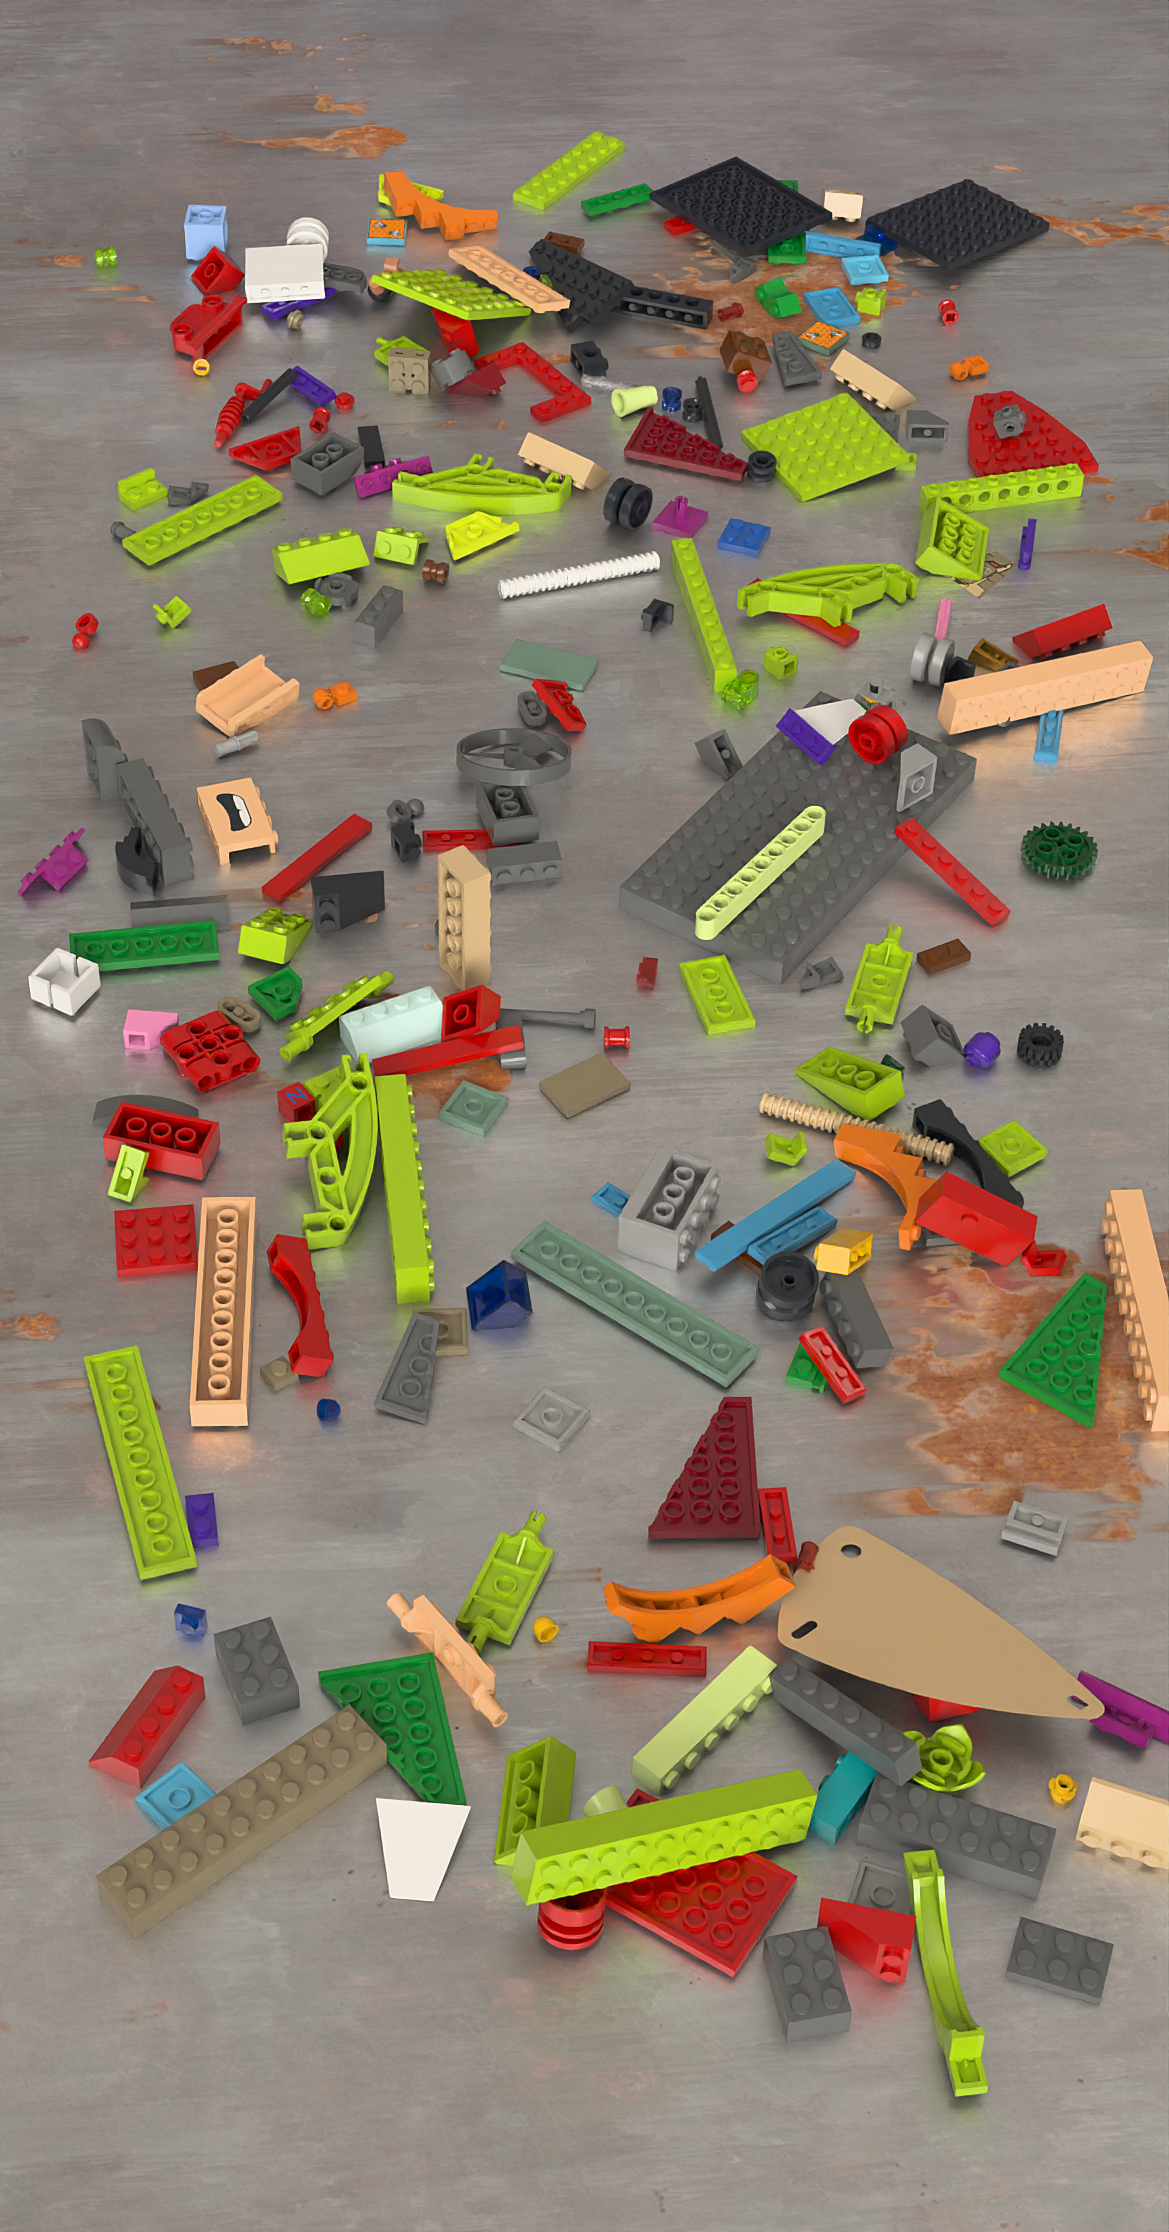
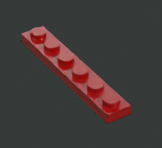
M911 817L896 826L894 834L992 927L1009 916L1011 910L914 818Z

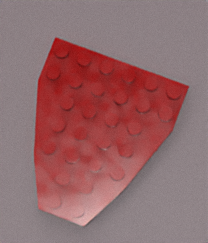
M1013 391L984 393L974 396L968 420V464L976 478L1067 464H1077L1083 474L1098 472L1099 464L1086 443L1045 410ZM1018 404L1020 411H1024L1027 422L1024 424V432L1017 436L1000 439L993 423L994 411Z

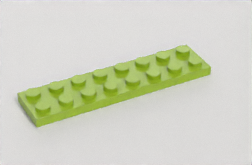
M593 132L514 191L513 199L545 210L625 149V142L615 137L604 135L601 132Z
M254 475L122 539L123 547L150 566L259 511L273 506L283 500V494L259 476Z

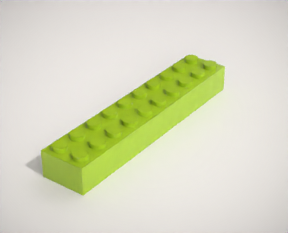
M405 1074L374 1076L378 1137L397 1305L430 1302L429 1291H434V1277L429 1275V1273H434L433 1257L427 1255V1253H432L431 1238L425 1235V1233H429L428 1217L423 1215V1213H427L426 1198L420 1196V1194H424L423 1178L418 1177V1175L422 1174L421 1159L415 1157L419 1155V1141L413 1139V1137H417L416 1121H411V1118H415L414 1102H409V1100L413 1099L412 1085L406 1084Z
M797 1769L523 1831L520 1833L511 1879L525 1904L531 1905L569 1895L573 1896L594 1889H603L615 1884L632 1882L653 1875H661L670 1871L687 1869L691 1866L708 1862H716L729 1857L742 1856L746 1853L771 1849L788 1843H797L806 1838L818 1795L802 1771Z

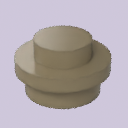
M296 310L289 314L287 318L289 328L298 329L304 320V315L301 314V311Z

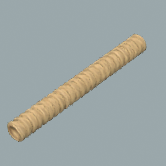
M765 1092L760 1101L759 1110L761 1114L767 1112L769 1116L773 1114L776 1118L781 1116L783 1120L790 1119V1122L798 1121L800 1125L802 1123H805V1126L808 1127L813 1125V1128L817 1129L820 1127L822 1131L827 1129L829 1133L835 1131L836 1135L842 1123L901 1135L902 1146L905 1147V1154L909 1155V1153H912L916 1157L920 1155L923 1159L927 1157L928 1161L934 1159L936 1163L943 1162V1165L946 1166L950 1164L953 1156V1144L949 1143V1145H946L945 1141L939 1143L938 1139L932 1141L930 1137L923 1138L920 1134L915 1136L913 1132L907 1134L906 1130L900 1132L899 1128L893 1130L891 1126L884 1127V1124H879L878 1126L874 1121L872 1123H869V1120L866 1119L861 1121V1118L857 1117L854 1119L852 1115L846 1117L845 1113L839 1115L838 1111L832 1113L830 1109L823 1110V1107L820 1106L815 1108L813 1104L808 1106L806 1102L800 1104L799 1100L793 1102L792 1098L786 1100L784 1096L779 1098L777 1094L770 1095V1092Z

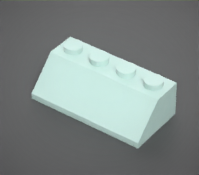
M427 986L339 1016L340 1038L357 1064L359 1054L367 1053L369 1065L372 1066V1059L441 1042L443 1007L433 989Z

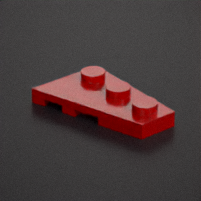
M536 678L532 687L536 690L537 696L547 704L549 711L559 719L561 726L567 731L582 732L587 724L579 708L572 704L574 697L572 694L567 693V683Z

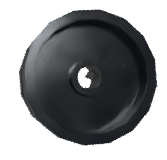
M618 478L610 487L603 506L605 520L616 525L620 524L631 531L638 530L646 521L653 502L652 490L642 484H636L627 478Z
M784 1251L773 1254L765 1261L756 1287V1300L760 1308L768 1316L779 1321H794L805 1316L814 1303L819 1286V1273L815 1264L806 1256L797 1252Z

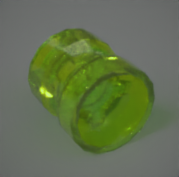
M109 246L106 249L94 248L97 268L104 267V265H117L114 246Z
M310 588L303 593L300 604L304 609L311 611L317 617H323L330 609L331 600L324 595H320L315 589Z

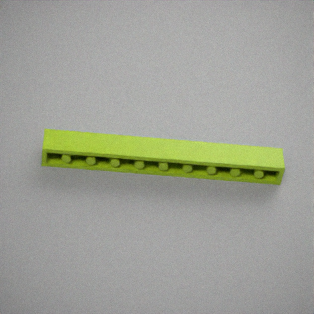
M680 538L671 540L670 562L713 691H735L737 668L693 539Z

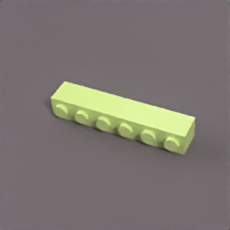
M751 1645L746 1648L633 1757L632 1775L659 1796L667 1788L672 1789L679 1781L680 1775L687 1768L689 1770L694 1768L700 1756L707 1749L712 1750L726 1730L731 1731L745 1712L749 1713L755 1708L759 1698L764 1693L769 1694L772 1691L769 1675L778 1668V1665Z

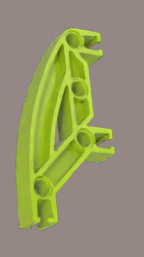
M475 453L467 465L423 476L400 471L398 480L395 479L392 482L393 500L447 512L473 514L479 511L488 515L535 514L557 511L563 507L571 494L572 476L566 475L565 480L558 484L560 474L552 471L545 483H542L537 477L499 468L494 469L493 457H488L487 462L481 466L480 460L482 455Z
M854 563L808 568L774 576L739 588L737 608L744 610L747 607V615L749 617L766 611L821 617L833 627L841 625L840 617L846 623L851 622L853 609L882 599L884 592L900 603L907 600L906 593L911 598L917 597L919 578L904 567L893 563Z
M367 1053L359 1054L355 1070L360 1072L355 1073L351 1072L348 1064L349 1061H352L351 1055H341L339 1072L342 1084L311 1121L284 1123L282 1141L283 1144H286V1159L309 1157L307 1167L317 1213L303 1214L300 1225L301 1234L305 1235L309 1250L343 1245L356 1224L366 1198L375 1160L378 1132L376 1094ZM348 1127V1157L345 1173L342 1176L334 1142ZM323 1181L330 1182L331 1184H324ZM332 1227H338L341 1230H334Z

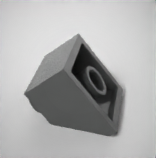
M923 1004L900 1022L904 1030L903 1037L911 1047L910 1054L917 1062L922 1061L929 1067L965 1061L966 1056L953 1025Z

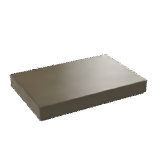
M600 1053L540 1081L539 1088L569 1118L630 1089L631 1082L603 1053Z

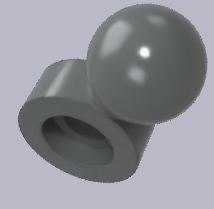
M416 798L409 800L407 804L401 800H394L387 808V815L392 822L402 825L411 816H420L424 811V804Z

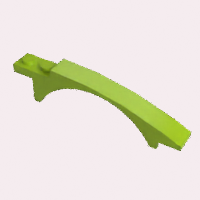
M935 1850L903 1853L912 1914L917 1916L915 1931L939 2045L943 2046L954 2095L957 2097L987 2093L989 2085L981 2058L985 2033L983 2026L977 2025L973 2020L960 1987L950 1940L943 1870L939 1869Z

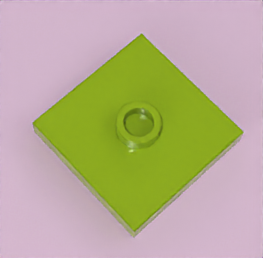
M1016 1120L977 1139L983 1151L994 1160L997 1168L1007 1177L1020 1172L1048 1155V1149Z

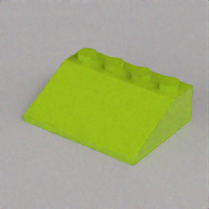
M937 497L923 514L915 564L932 574L980 581L983 576L990 528Z

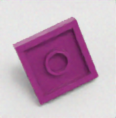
M677 496L675 502L670 501L652 523V529L679 538H693L708 520V512L687 506L688 498L684 497L683 502V496Z

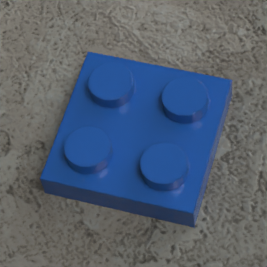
M730 518L718 540L717 548L758 558L770 535L771 527Z

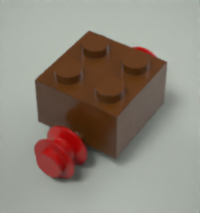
M729 330L719 349L726 371L738 375L736 381L742 392H752L757 388L758 382L762 383L772 365L765 342L761 338H753L743 332Z

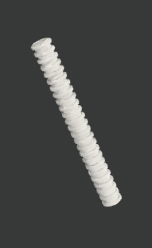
M652 551L651 554L646 552L645 555L640 553L639 556L635 554L632 557H621L620 560L618 558H615L613 561L608 559L607 562L603 560L601 563H589L588 566L586 564H583L582 567L577 565L575 568L571 566L569 569H557L556 572L551 570L550 573L548 571H545L544 574L539 572L536 575L534 573L531 576L525 575L524 578L522 576H519L518 579L513 577L512 580L507 578L505 581L499 580L498 591L502 599H506L507 596L509 598H512L513 595L517 597L521 594L523 596L526 593L532 594L533 591L538 593L539 590L544 592L545 589L549 591L552 588H564V585L566 587H570L571 584L576 586L577 583L581 585L583 582L589 583L590 580L595 582L596 579L598 581H601L603 578L607 580L609 577L613 579L615 576H627L628 573L633 575L634 572L636 574H639L640 571L645 573L648 570L650 572L653 569H659L660 558L656 551Z

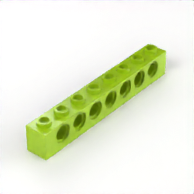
M1067 464L958 481L953 480L938 484L932 483L920 486L918 507L921 513L924 514L938 497L963 513L1077 497L1081 496L1084 474L1077 464Z

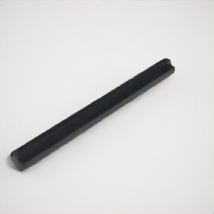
M699 376L698 380L695 381L698 397L703 402L702 412L709 440L719 446L720 450L723 448V442L707 379Z

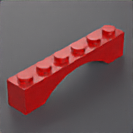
M276 1234L267 1250L270 1271L289 1291L295 1302L300 1322L299 1334L288 1351L291 1371L294 1374L322 1378L328 1367L332 1366L334 1354L329 1344V1332L325 1326V1313L321 1308L320 1291L317 1290L316 1273L311 1263V1251L308 1249L305 1238Z

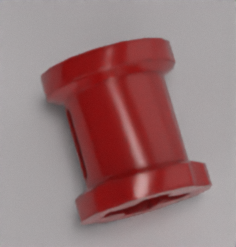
M950 299L943 300L938 306V310L942 315V321L946 325L954 324L959 319V313L955 310V303Z
M318 407L314 410L309 427L316 434H322L327 430V423L331 418L330 411L324 407Z
M604 1026V1049H608L609 1046H625V1048H630L629 1026H625L624 1029H609L608 1026Z

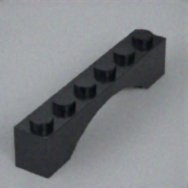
M941 1099L914 1108L912 1127L918 1134L922 1135L923 1138L930 1137L932 1141L938 1139L939 1143L945 1141L946 1145L952 1143L954 1147L953 1155L971 1170L980 1188L1023 1209L1024 1198L1022 1194L1012 1186L1008 1177L997 1168L994 1160L988 1157L981 1148L980 1143L973 1139L966 1126L960 1123L954 1116L950 1107H947Z

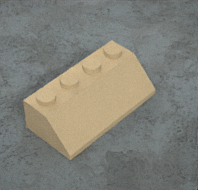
M844 349L830 368L836 374L834 376L835 379L843 384L847 381L849 383L848 387L855 392L861 390L863 392L861 395L869 401L877 400L875 404L883 410H886L888 407L892 411H896L914 402L916 399L900 384Z
M528 432L518 453L520 457L524 458L523 463L533 468L536 464L540 466V471L548 475L552 471L560 474L558 479L561 481L565 480L566 475L572 476V485L581 490L584 487L593 490L611 475L609 471L594 461Z
M1092 1777L1075 1840L1083 1842L1089 1847H1099L1114 1852L1120 1857H1130L1142 1861L1151 1867H1161L1169 1870V1800Z

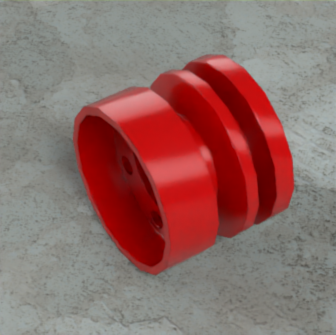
M607 1887L578 1893L573 1896L556 1898L543 1903L540 1902L537 1928L541 1936L551 1945L561 1949L578 1950L592 1945L598 1940L603 1931Z

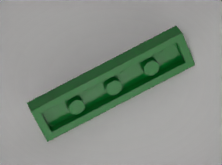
M644 183L581 201V208L589 216H597L604 212H611L618 208L650 200V193L653 190Z

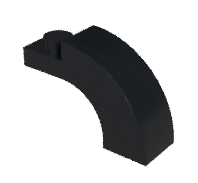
M131 827L129 835L124 837L123 842L116 841L117 871L121 880L128 887L137 892L154 896L159 882L157 862L147 861L139 857L142 849L141 828Z

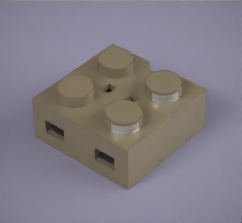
M391 347L388 355L389 391L405 392L408 389L412 390V393L429 394L431 388V351Z

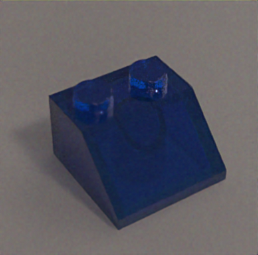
M502 1260L466 1287L471 1327L475 1331L512 1328L533 1314L527 1274L506 1260Z

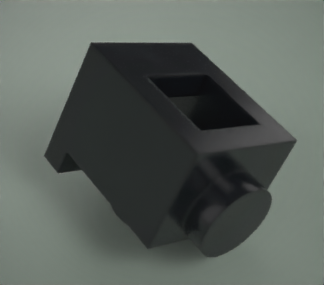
M413 822L391 828V846L402 863L417 859L421 854L420 847H422L420 836L414 832Z

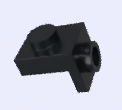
M654 598L650 605L642 611L641 621H643V630L651 633L659 621L671 624L674 616V605Z

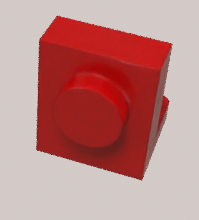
M1035 1240L1022 1252L1021 1256L1022 1263L1026 1266L1030 1277L1060 1276L1067 1258L1064 1250H1039Z

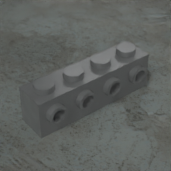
M854 1270L849 1275L826 1271L823 1279L820 1281L819 1290L827 1303L829 1313L836 1323L838 1333L845 1343L847 1353L851 1357L855 1368L885 1367L894 1348L858 1270Z

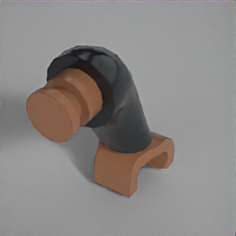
M386 257L382 272L392 273L393 271L403 273V269L398 267L400 260ZM372 277L369 279L367 291L372 300L384 302L393 295L394 291L372 283Z

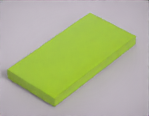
M725 955L679 963L678 970L708 1035L755 1027L756 1020Z

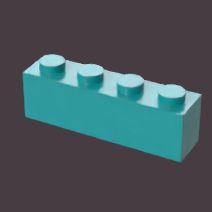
M848 1752L847 1755L843 1753L838 1758L832 1775H826L821 1781L808 1828L809 1831L832 1845L836 1844L865 1805L876 1773H880L851 1752Z

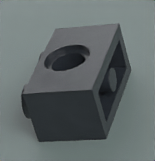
M594 341L571 344L570 362L583 383L606 379V370L609 368L608 361L603 357L601 349L597 348Z

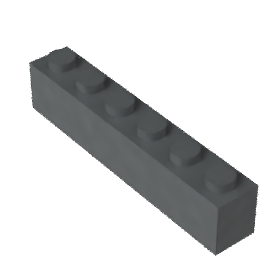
M791 1658L769 1675L775 1701L900 1787L922 1769L916 1742Z

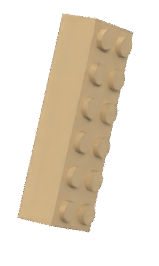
M464 845L438 855L439 966L462 991L479 985L485 986L489 984L491 972V873L487 867H484L477 860L475 854L470 853Z

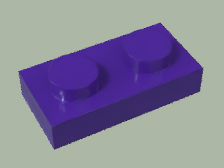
M214 1493L185 1496L187 1525L193 1548L219 1545Z

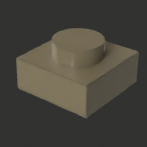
M284 1356L260 1368L261 1376L275 1392L299 1380L298 1374L292 1373L290 1363Z

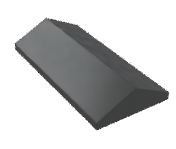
M227 895L130 902L132 928L215 920L217 932L230 931Z

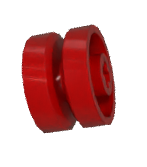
M878 704L851 723L848 737L852 748L861 759L870 764L878 765L905 746L908 740V731L902 717L894 709L887 705Z

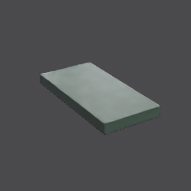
M516 639L500 663V670L532 679L563 681L567 683L568 688L583 691L597 669L599 659Z

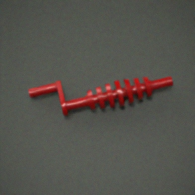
M271 379L264 381L261 390L245 383H238L235 386L234 392L236 396H232L219 413L215 428L217 436L214 441L215 447H221L223 441L229 439L239 426L245 406L243 399L255 401L273 383Z

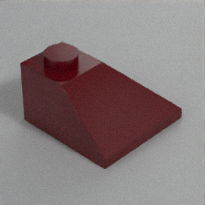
M493 362L466 376L446 390L451 394L476 397L490 394L492 397L501 392L500 387L506 384V381L496 363Z

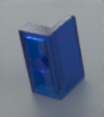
M867 220L864 235L855 238V240L881 244L880 256L882 257L896 250L898 245L897 241L885 235V230Z

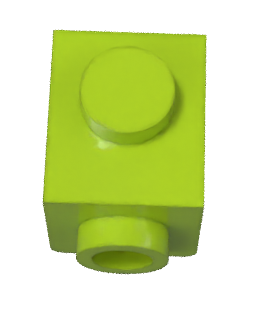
M177 595L162 609L157 604L152 606L157 612L155 617L163 625L167 623L173 629L192 611Z
M799 1131L792 1140L769 1133L765 1138L767 1158L795 1166L807 1152V1144L803 1132Z

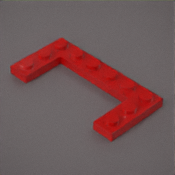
M524 342L516 343L513 346L500 349L497 352L474 360V367L477 370L493 362L496 363L499 370L519 364L556 395L555 398L530 407V414L541 423L591 405V397Z

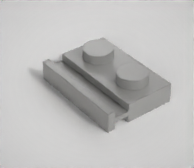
M1014 1501L1001 1538L1057 1556L1069 1518Z

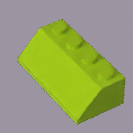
M350 528L340 529L337 533L333 534L322 533L312 539L308 537L301 538L295 543H280L278 547L271 548L275 573L288 584L370 565L359 534Z
M552 1736L546 1737L507 1756L493 1861L498 1865H514L521 1832L569 1820L576 1752Z

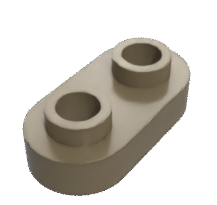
M228 996L218 1002V1011H222L233 1025L239 1026L243 1032H253L260 1027L261 1016L259 1011L239 998Z

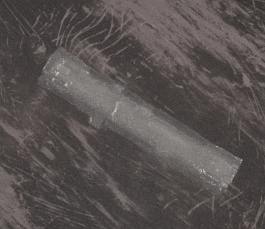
M583 374L581 380V387L593 388L598 390V392H613L614 389L642 386L607 379L605 376L595 377Z

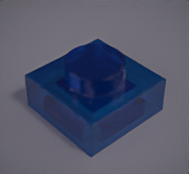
M178 1603L174 1611L176 1630L188 1635L195 1634L204 1637L208 1628L206 1610Z

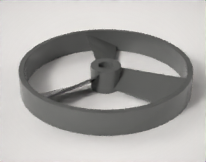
M521 728L491 729L468 735L460 740L456 748V765L464 775L485 783L505 786L538 785L557 780L570 771L572 749L562 738L542 731ZM518 744L506 746L504 753H469L475 749L487 746ZM547 751H553L564 759L544 767L531 758ZM464 755L504 759V766L515 769H501L481 765L467 759Z

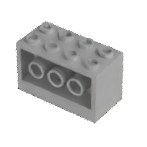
M659 1146L619 1215L617 1252L677 1271L681 1262L685 1263L687 1261L691 1244L695 1245L697 1243L701 1226L705 1227L707 1225L711 1208L715 1209L718 1204L719 1194H716L721 1181V1177L718 1176V1164Z

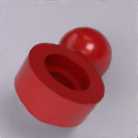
M86 613L76 622L75 627L79 633H76L72 638V644L76 649H86L90 644L88 635L94 634L98 628V619L93 614Z

